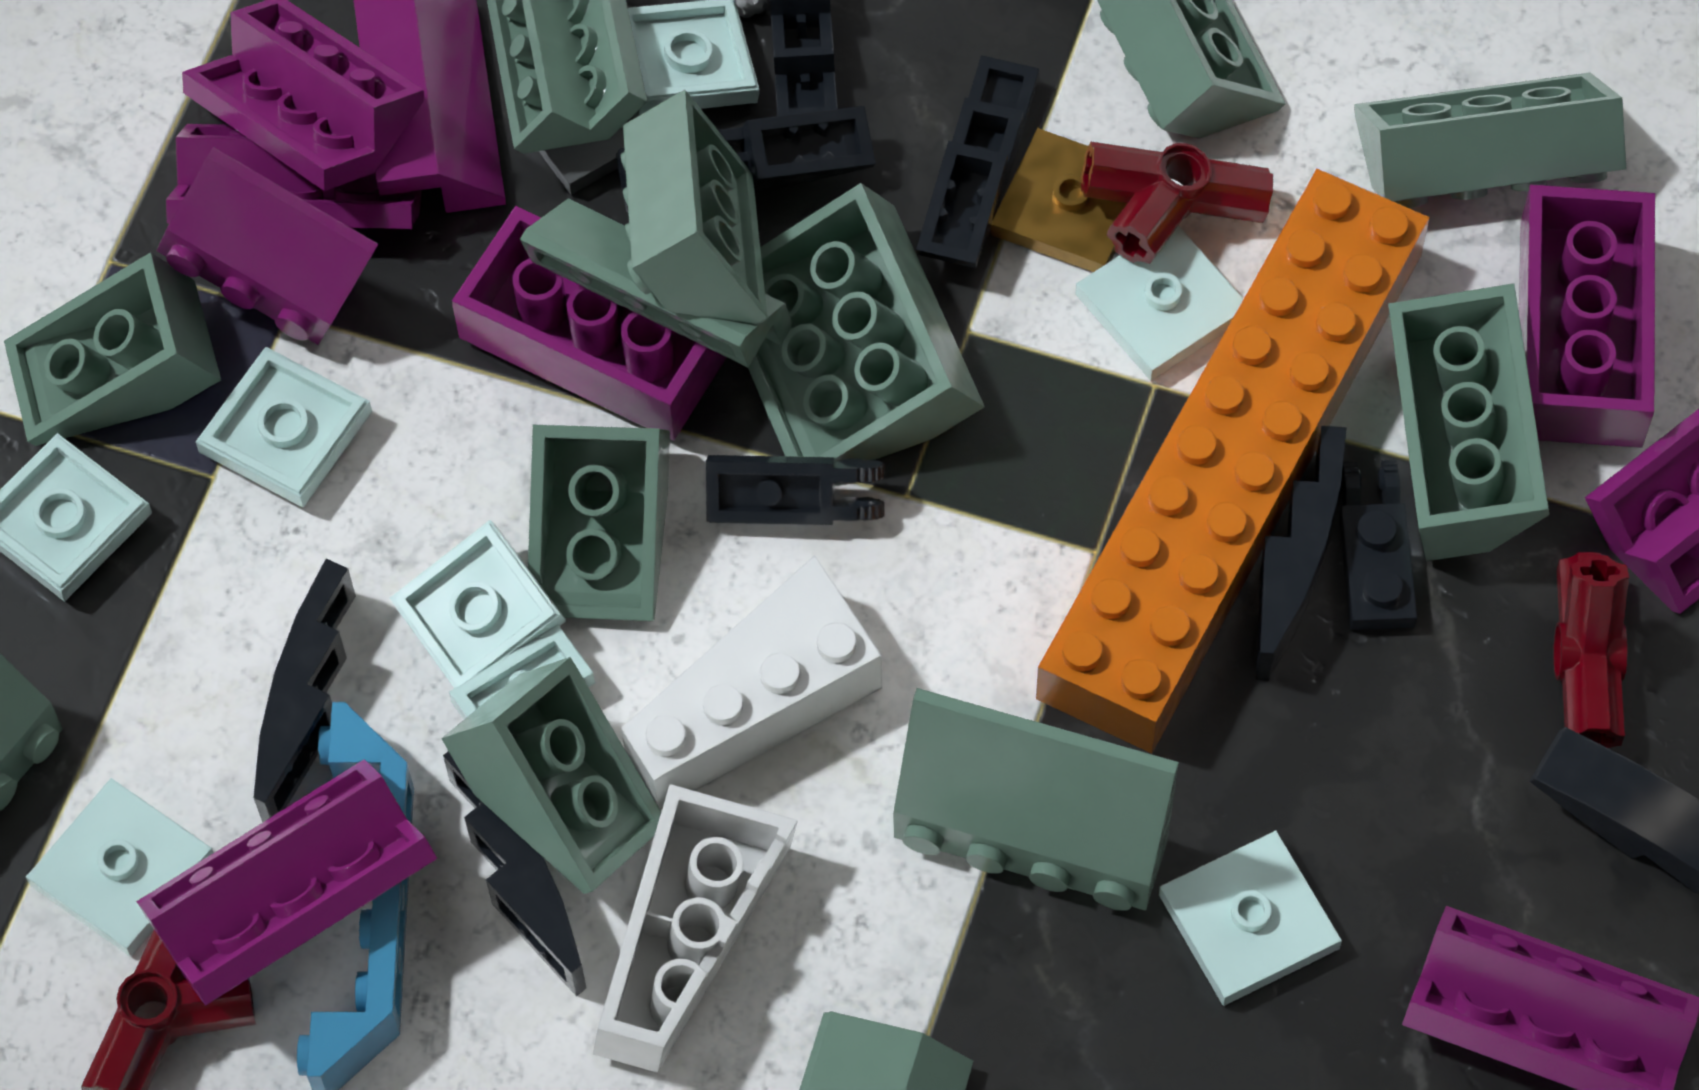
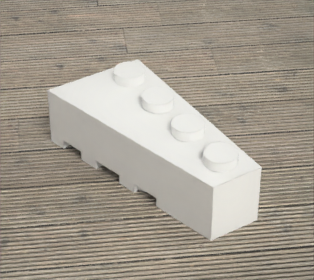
M814 555L621 728L624 749L661 810L663 809L670 784L695 791L881 689V654Z
M669 785L598 1025L593 1055L658 1073L790 850L798 820L675 785Z

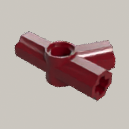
M1091 141L1085 153V161L1081 173V191L1084 192V197L1128 203L1110 226L1106 236L1114 244L1115 252L1130 262L1151 264L1183 219L1187 218L1191 213L1263 223L1269 213L1273 194V173H1270L1269 168L1208 159L1203 151L1187 143H1175L1166 147L1163 152ZM1172 180L1178 181V182L1181 183L1182 185L1176 184V183H1175L1174 181H1172Z
M1578 552L1572 557L1559 559L1556 569L1559 622L1556 625L1554 636V672L1556 679L1562 680L1565 727L1606 748L1622 746L1625 737L1622 682L1625 678L1627 667V633L1624 617L1629 573L1627 565L1617 563L1607 555L1595 552Z
M154 930L134 973L125 978L118 989L116 997L118 1008L81 1085V1089L148 1090L167 1047L174 1043L178 1037L256 1025L250 978L205 1006ZM156 1001L167 1005L164 1011L154 1018L144 1019L135 1016L138 1008L145 1003Z

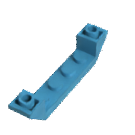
M332 702L331 726H321L319 730L318 751L320 765H329L332 776L335 778L365 759L382 775L405 817L412 824L414 786L407 762L347 703ZM409 877L373 899L372 909H361L359 920L361 949H369L368 971H358L356 975L355 1003L357 1012H311L310 1035L299 1036L297 1045L299 1076H307L312 1090H339L400 1035Z

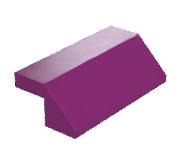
M265 0L232 11V55L182 72L183 93L323 191L375 173L424 102V89L288 0Z
M354 0L359 47L424 89V102L376 170L380 196L441 187L446 213L506 205L477 0Z
M186 124L176 136L178 185L166 199L167 223L171 222L213 147L351 228L412 229L420 215L422 190L380 196L376 172L323 191L230 125Z
M1697 409L1585 497L1609 549L1671 611L1679 614L1699 599V409Z
M364 759L136 902L190 986L206 1006L438 858L425 836L407 820L382 775Z
M1446 906L1402 1025L1577 1090H1674L1678 1070L1697 1022L1699 997Z

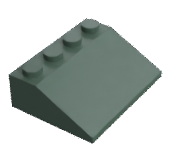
M860 183L760 247L765 294L785 303L793 325L781 345L765 338L748 369L785 456L834 457V462L845 459L876 460L934 439L985 407L893 204Z
M917 688L912 702L893 811L894 838L901 839L908 848L922 854L937 855L942 851L963 857L969 865L984 872L1001 873L1003 870L1028 876L1032 883L1049 891L1063 892L1069 888L1093 895V898L1099 904L1111 909L1129 910L1131 907L1146 911L1168 842L1179 762Z

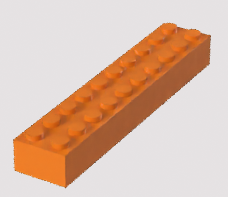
M1316 168L1042 658L1037 672V700L1151 754L1153 753L1263 550L1265 536L1271 535L1290 500L1293 481H1300L1316 452L1321 426H1330L1390 315L1388 303L1397 302L1422 256L1430 217Z

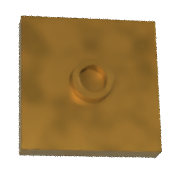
M1037 128L992 221L991 235L1095 272L1112 261L1115 254V246L1106 236L1107 231L1128 203L1084 197V192L1081 191V173L1088 146Z

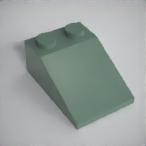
M151 252L4 340L27 441L34 446L48 443L57 433L63 438L171 410L221 381L195 280L176 271L167 262Z
M533 424L528 569L565 618L655 621L668 497L670 430Z
M571 657L519 674L441 738L474 795L583 894L593 892L655 836L661 810Z

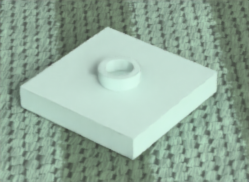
M705 0L628 8L647 97V103L639 109L640 115L684 89L700 109L758 102L760 89L735 0Z
M1179 226L1151 264L1145 262L1132 263L1119 255L1076 283L1075 292L1076 296L1150 381L1225 333L1243 301V297Z
M265 347L196 440V445L201 454L289 501L304 507L369 417L372 408L369 400Z
M57 433L0 489V552L65 602L152 514V511L147 501Z
M491 520L389 598L454 688L556 625L561 626L567 621L500 529Z
M110 778L30 871L26 879L31 887L131 957L154 930L136 901L214 852L203 841Z
M1277 831L1271 832L1160 886L1159 896L1223 1006L1340 949L1341 938Z

